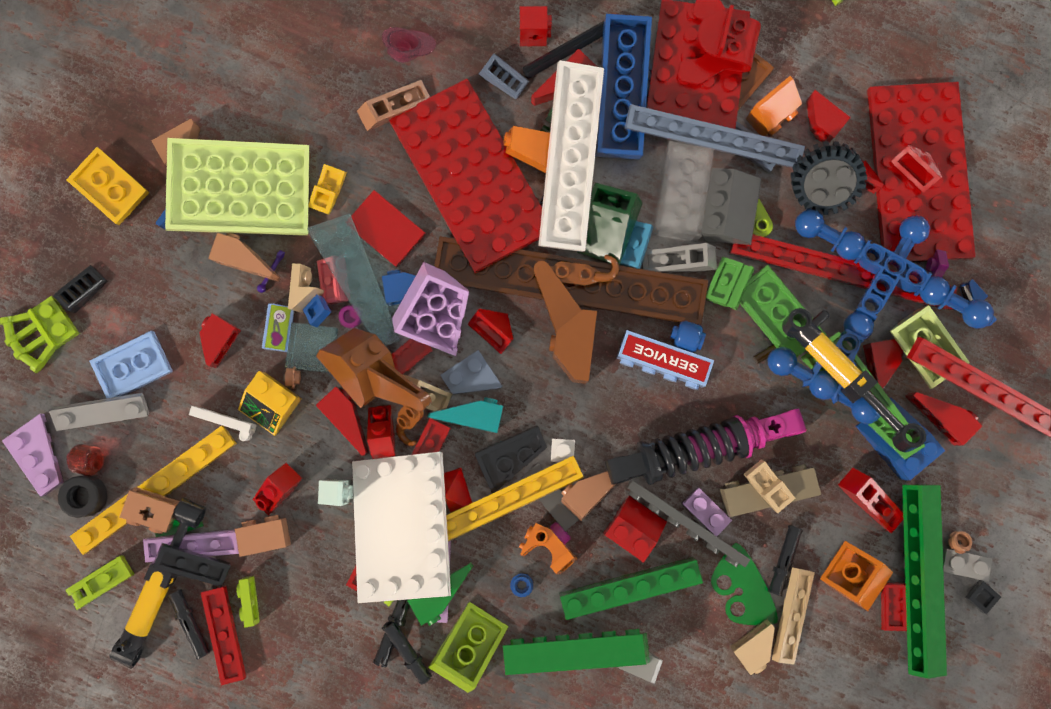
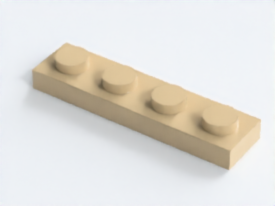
M792 567L772 660L776 662L795 664L815 572Z

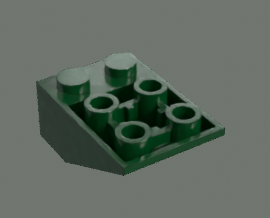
M595 182L590 199L585 251H578L577 253L611 263L604 258L605 255L614 257L620 266L643 204L638 194Z

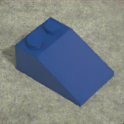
M890 397V400L909 424H918L925 430L926 441L924 442V448L904 460L868 424L860 422L856 425V428L899 479L911 480L945 450L924 426Z

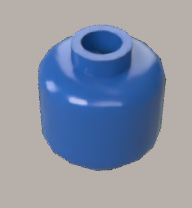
M682 321L679 326L674 325L670 339H674V347L695 353L696 350H701L706 333L703 332L702 326Z

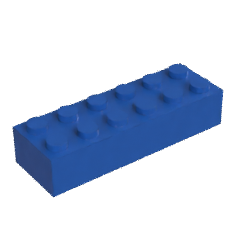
M606 14L601 58V68H604L595 157L640 160L643 156L644 133L624 128L630 105L646 108L652 17Z

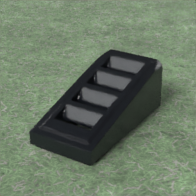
M90 265L59 289L53 297L66 310L76 313L108 281ZM89 275L97 281L95 284L87 278ZM82 282L89 287L87 290L81 285ZM75 289L81 293L80 296L74 292ZM69 295L74 299L72 302L67 299Z

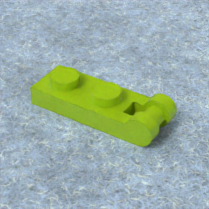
M121 555L65 591L68 596H72L75 601L73 605L76 610H79L135 574L124 555ZM82 588L85 590L87 596L85 597L80 591Z

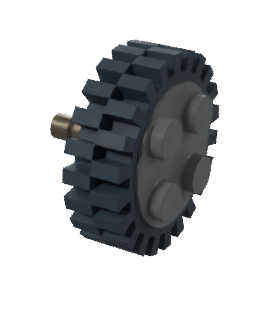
M825 141L823 142V147L820 148L817 143L813 145V151L807 148L804 151L805 156L799 155L797 158L798 164L794 163L792 167L793 172H791V184L801 206L804 205L806 210L811 208L818 212L822 210L823 215H828L830 209H832L833 214L839 213L837 208L841 206L843 210L848 209L846 204L848 202L854 205L856 203L855 196L859 198L862 196L861 189H865V180H867L865 166L854 148L850 149L848 144L845 143L840 146L838 141H833V145Z

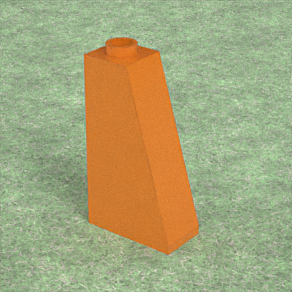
M513 126L504 136V146H507L506 153L546 173L550 133Z

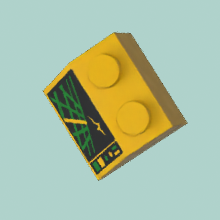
M258 371L245 389L238 410L276 436L302 398L267 373Z

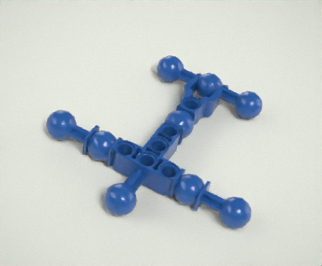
M805 210L796 217L795 227L802 237H821L834 244L831 249L832 252L836 249L838 255L843 259L855 260L854 263H859L862 268L875 274L856 310L845 318L843 324L844 331L835 343L855 365L854 359L861 343L872 334L874 329L873 322L877 319L876 315L883 309L895 286L907 292H914L915 296L920 294L921 299L926 304L938 305L937 309L939 310L945 305L962 313L963 320L969 327L976 329L984 328L992 322L994 310L987 301L981 299L968 301L953 293L957 287L956 285L950 287L944 278L938 276L931 277L932 273L929 272L927 274L922 267L906 259L914 244L924 242L929 236L930 226L924 217L915 215L902 221L899 229L901 240L894 252L881 245L871 244L870 240L865 242L864 237L858 232H846L847 227L842 232L824 224L823 216L816 210ZM867 253L875 255L876 261L870 260L867 257ZM888 264L894 265L897 268V272L890 271ZM909 275L915 276L918 283L911 282ZM876 283L883 284L886 291H880ZM865 303H872L875 311L868 310L865 307ZM842 341L850 342L852 350L844 349ZM778 347L770 352L767 361L770 370L774 374L779 376L791 374L803 381V387L809 386L811 393L816 398L822 400L831 399L833 404L838 401L851 408L853 417L858 422L872 424L881 417L863 397L852 403L841 392L844 388L826 370L819 371L822 366L817 361L813 368L809 369L797 362L796 354L790 348Z

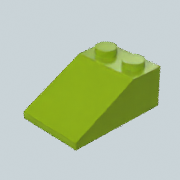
M469 602L438 650L429 669L467 693L471 692L476 688L508 626Z

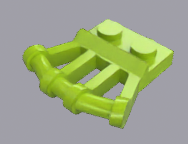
M50 296L33 309L30 308L27 313L0 318V325H3L6 337L4 342L8 347L12 348L16 360H21L29 365L30 370L35 373L43 369L55 350L80 334L60 303L53 296ZM32 320L33 323L15 334L13 324ZM37 330L40 332V337L27 346L22 347L20 342ZM45 343L48 344L37 360L29 355Z

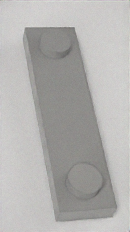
M143 393L51 407L49 410L56 431L147 417L150 413Z

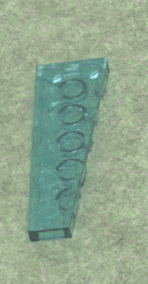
M351 214L308 227V234L367 332L376 334L385 346L399 342V335L394 332L391 315Z

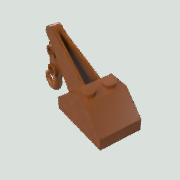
M609 255L604 257L612 263V270L609 273H602L590 265L570 262H558L554 266H549L547 262L539 261L534 265V274L556 333L551 335L549 351L553 352L555 361L574 383L586 384L589 381L597 311L581 310L562 283L586 286L597 282L613 280L618 275L619 264L614 257Z
M353 328L319 350L316 357L360 408L376 397L404 405L398 412L396 433L404 444L408 446L416 445V441L409 440L404 430L412 429L424 415V409L432 403L431 397L395 369L391 352L376 334Z

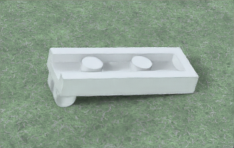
M191 406L189 412L191 416L239 430V439L241 441L251 440L257 427L256 424L197 406Z

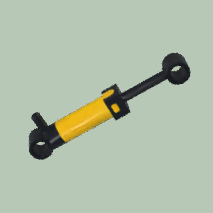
M796 308L792 310L782 323L783 332L787 336L795 338L844 388L841 392L852 403L863 397L895 430L892 441L896 449L901 452H910L923 445L926 441L925 430L915 423L903 425L870 391L878 382L866 370L861 372L818 328L829 318V313L826 310H822L812 319L811 314L805 309ZM793 320H797L801 327L795 325ZM906 433L911 436L912 442L908 441Z
M187 498L181 499L173 513V519L177 520L180 524L170 545L180 547L188 527L196 529L202 522L206 513V507ZM153 563L150 564L144 577L146 582L124 631L113 646L109 656L111 660L130 669L139 661L144 650L143 644L166 593L178 576L177 574L153 568Z

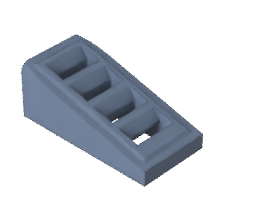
M495 53L479 73L485 80L515 100L529 82ZM495 65L497 69L494 73H491L490 69ZM502 70L505 73L503 74L501 79H499L497 75ZM508 75H510L512 79L506 85L504 81L506 80ZM515 81H519L520 83L518 84L516 89H511Z

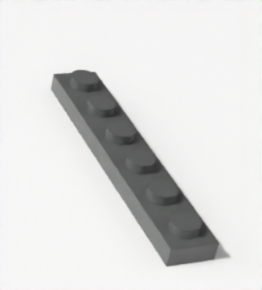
M630 480L626 485V488L630 490L628 495L639 502L641 499L649 503L647 507L658 515L660 512H663L669 516L667 521L677 528L680 524L687 528L686 534L696 541L702 538L707 542L705 547L716 554L721 551L727 555L725 560L733 566L737 567L740 564L746 568L750 561L749 558L635 481Z

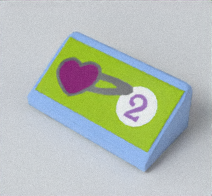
M268 304L262 343L263 349L281 352L289 351L294 311L288 309V306Z

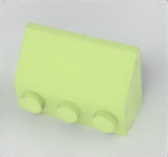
M929 305L917 309L901 320L890 331L906 355L910 352L917 337H921L966 363H970ZM910 360L930 389L946 380Z

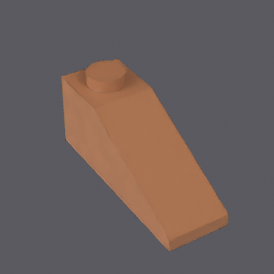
M422 80L366 101L357 110V113L366 130L370 131L387 124L389 119L416 107L418 103L430 96Z
M217 233L208 259L224 266L274 281H280V277L246 243L239 240V235L234 233H226V235Z
M606 471L578 481L574 486L569 484L561 493L563 495L561 502L582 521L615 485H611L608 472Z

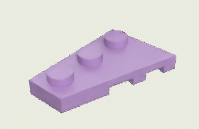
M45 414L37 415L2 440L40 497L46 496L64 483L57 457L54 456L50 442H52L50 433H47Z

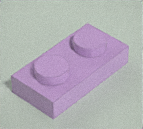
M698 487L682 503L716 537L732 521Z

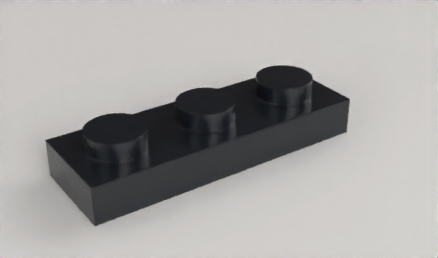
M161 543L152 564L153 568L222 587L231 567L230 562L165 543Z

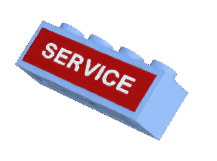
M628 330L624 333L616 356L617 359L621 360L620 364L628 367H633V365L642 367L641 371L651 375H655V372L663 374V378L668 381L676 382L678 379L686 382V387L698 390L699 387H706L714 363L712 359Z

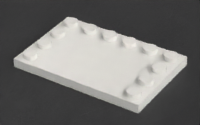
M434 452L352 461L358 603L451 596L443 453Z

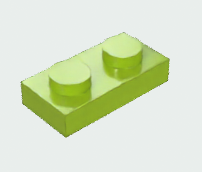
M254 576L244 577L237 584V596L241 598L242 607H240L239 616L240 620L244 621L245 628L255 626L260 620Z

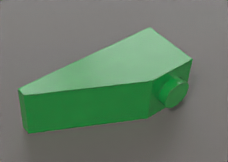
M472 562L450 574L451 596L407 600L421 626L425 623H428L430 626L442 619L440 614L444 612L473 568Z

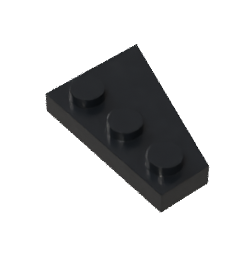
M538 425L479 450L474 454L493 494L515 477L523 467L534 460L547 446Z

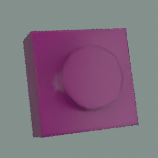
M937 249L933 257L928 259L926 270L928 273H932L931 277H943L948 269L949 263L946 251Z

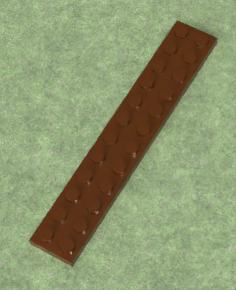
M442 236L439 237L434 267L444 270L467 288L540 300L544 299L534 274V265L539 261H545L549 266H554L558 262L586 264L602 273H609L612 270V264L520 249L474 274L456 240ZM619 266L618 275L611 281L597 282L586 286L562 284L578 306L680 323L688 321L701 326L708 280Z

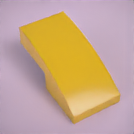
M324 164L318 184L314 185L308 207L330 214L339 196L347 172Z

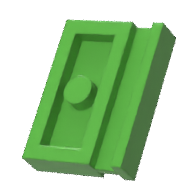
M722 256L706 293V300L737 311L753 274L754 267Z

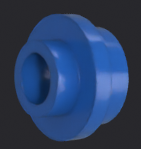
M525 573L515 575L510 583L511 591L518 597L528 596L533 590L532 578ZM519 581L526 582L524 589H520L517 586Z

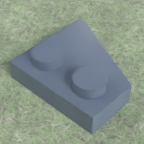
M479 350L440 375L452 394L500 389L503 387Z

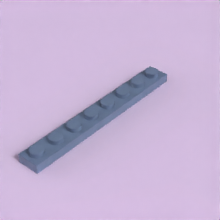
M636 105L629 106L624 128L790 168L793 167L794 163L798 164L797 158L799 155L803 157L805 149L803 145Z

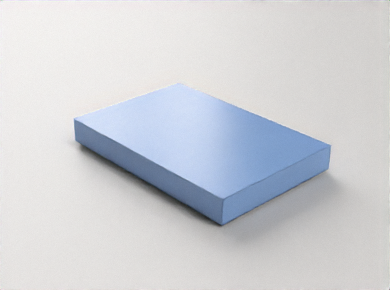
M149 331L89 361L106 398L125 396L173 372L154 331Z

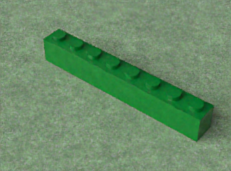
M902 485L908 674L927 679L947 676L941 485Z

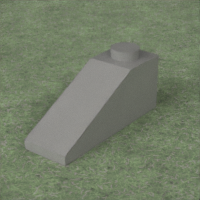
M709 243L647 250L643 259V270L662 273L717 270L716 247Z

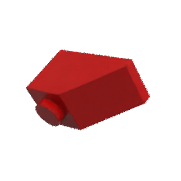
M816 90L806 100L810 131L818 141H828L830 143L851 117Z
M212 313L211 316H207L202 322V329L199 333L206 365L217 368L241 330L222 317Z
M895 339L863 345L867 369L881 388L886 386L902 362L903 350Z

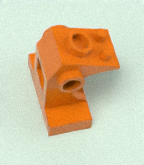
M535 523L534 527H529L525 535L526 543L521 542L519 546L522 549L521 556H526L537 546L547 547L552 554V564L550 567L556 574L560 575L578 560L551 529ZM542 534L546 536L544 541L540 540Z

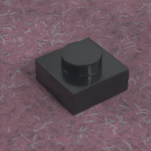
M979 580L965 598L978 610L987 615L1001 596L984 581Z

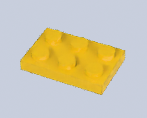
M98 147L66 179L117 225H120L150 193Z

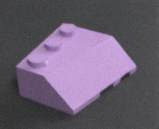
M423 262L392 318L394 332L456 356L458 338H460L461 334L460 328L469 295L468 289L444 270Z

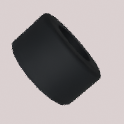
M94 476L71 477L59 489L58 504L68 516L75 518L93 516L105 506L108 497L107 488L100 479ZM81 487L86 488L89 492V501L86 505H80L77 501V491Z

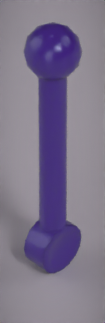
M282 250L277 253L276 259L271 266L273 271L285 255V252ZM264 278L262 284L257 286L258 292L263 293L266 291L265 286L269 281L268 278Z

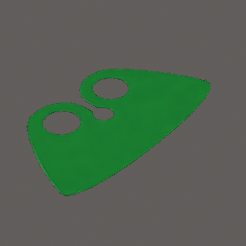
M738 543L733 544L731 547L750 559L746 568L740 564L737 567L733 566L725 560L727 555L724 554L711 578L713 589L720 595H730L735 592L736 588L743 590L741 596L735 595L727 601L725 611L728 618L735 623L744 625H760L766 619L771 624H776L778 622L777 611L760 572L746 550ZM722 575H727L731 579V586L727 590H722L717 586V579ZM734 602H741L745 606V612L742 616L737 617L731 613L730 608Z

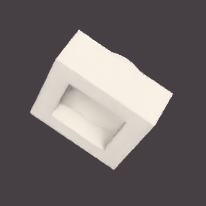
M552 439L551 462H561L573 456L575 440Z

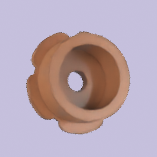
M295 366L293 368H286L285 386H292V389H294L295 385L301 382V371H297Z
M955 531L950 534L948 544L956 553L964 554L965 551L971 549L972 538L966 532Z

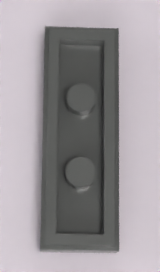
M538 463L523 475L521 479H525L544 469ZM559 489L539 500L564 531H566L579 519L561 502L563 495Z

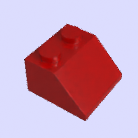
M628 495L603 534L644 563L657 544L667 522Z

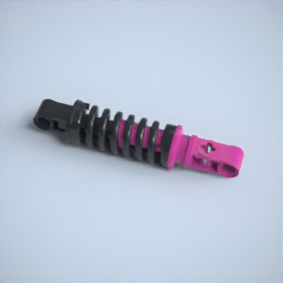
M800 409L790 410L761 420L757 417H751L744 421L742 417L736 415L733 418L723 420L720 424L715 422L711 423L709 427L700 426L697 430L689 429L686 433L678 432L674 437L666 435L662 440L655 438L650 444L639 441L636 444L637 453L607 460L605 465L611 485L623 483L640 476H644L647 484L652 485L655 482L662 481L663 473L665 472L668 477L673 478L675 476L674 466L677 467L680 474L684 475L687 473V464L692 471H698L699 463L704 468H709L711 459L716 465L722 464L723 456L728 462L733 461L734 456H738L741 459L750 458L754 448H764L768 441L798 435L806 432L807 429ZM768 426L771 428L774 427L775 431L769 430Z

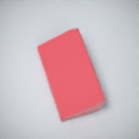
M332 256L318 260L320 289L324 290L321 296L324 297L326 303L329 305L350 301L345 258Z

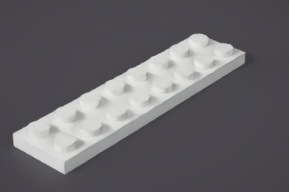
M561 60L557 63L538 246L585 251L604 68Z

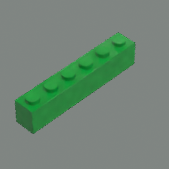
M690 557L563 591L559 595L565 618L569 620L702 584L703 581L697 560Z
M640 629L625 630L623 635H616V631L601 632L602 636L593 637V633L578 634L579 638L570 639L569 634L555 636L556 640L547 641V636L534 637L533 642L524 643V638L511 639L510 644L503 646L505 675L647 665L650 663L647 633H640Z

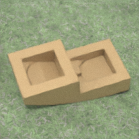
M762 459L744 473V476L776 513H779L796 499L783 481L777 478Z

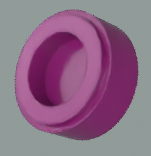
M345 306L339 312V321L346 328H356L362 322V313L355 306Z
M555 521L550 526V529L564 545L570 540V535L564 531L558 522Z

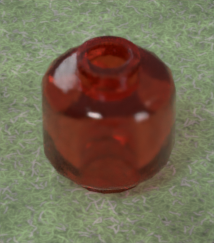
M86 444L75 445L66 458L68 469L71 472L86 476L94 475L101 470L105 460L100 448Z

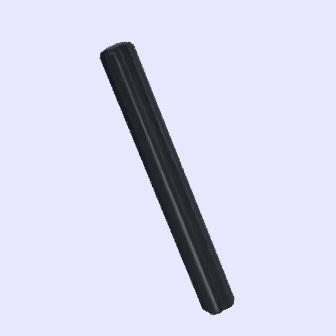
M604 21L523 66L525 76L531 78L575 53L578 49H582L603 37Z

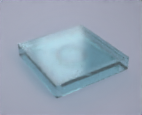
M291 322L285 368H293L295 366L299 370L330 373L316 355L320 349L337 339L338 328L314 327L309 324Z

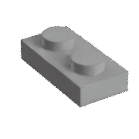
M943 548V572L989 582L992 558L969 553L959 554L955 550Z

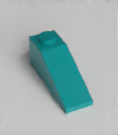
M484 397V401H473L428 412L427 417L497 433L503 406L497 405L498 400Z

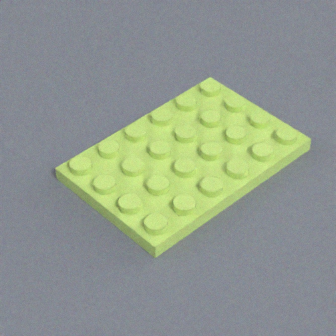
M180 138L167 139L166 231L308 235L309 145Z

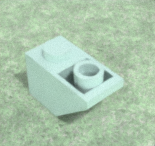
M319 480L318 504L343 506L349 504L350 499L354 498L351 480Z

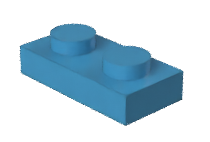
M636 221L620 265L637 269L641 268L653 230L651 224Z

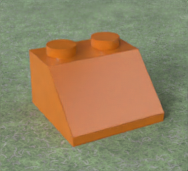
M791 76L785 79L755 104L746 117L748 123L759 135L765 137L768 134L771 136L775 135L782 128L781 123L785 120L789 123L799 114L797 110L802 105L794 79Z
M845 541L820 580L858 606L869 611L893 572L883 562Z

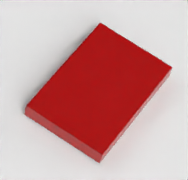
M375 190L372 191L344 223L396 268L426 235L423 230Z

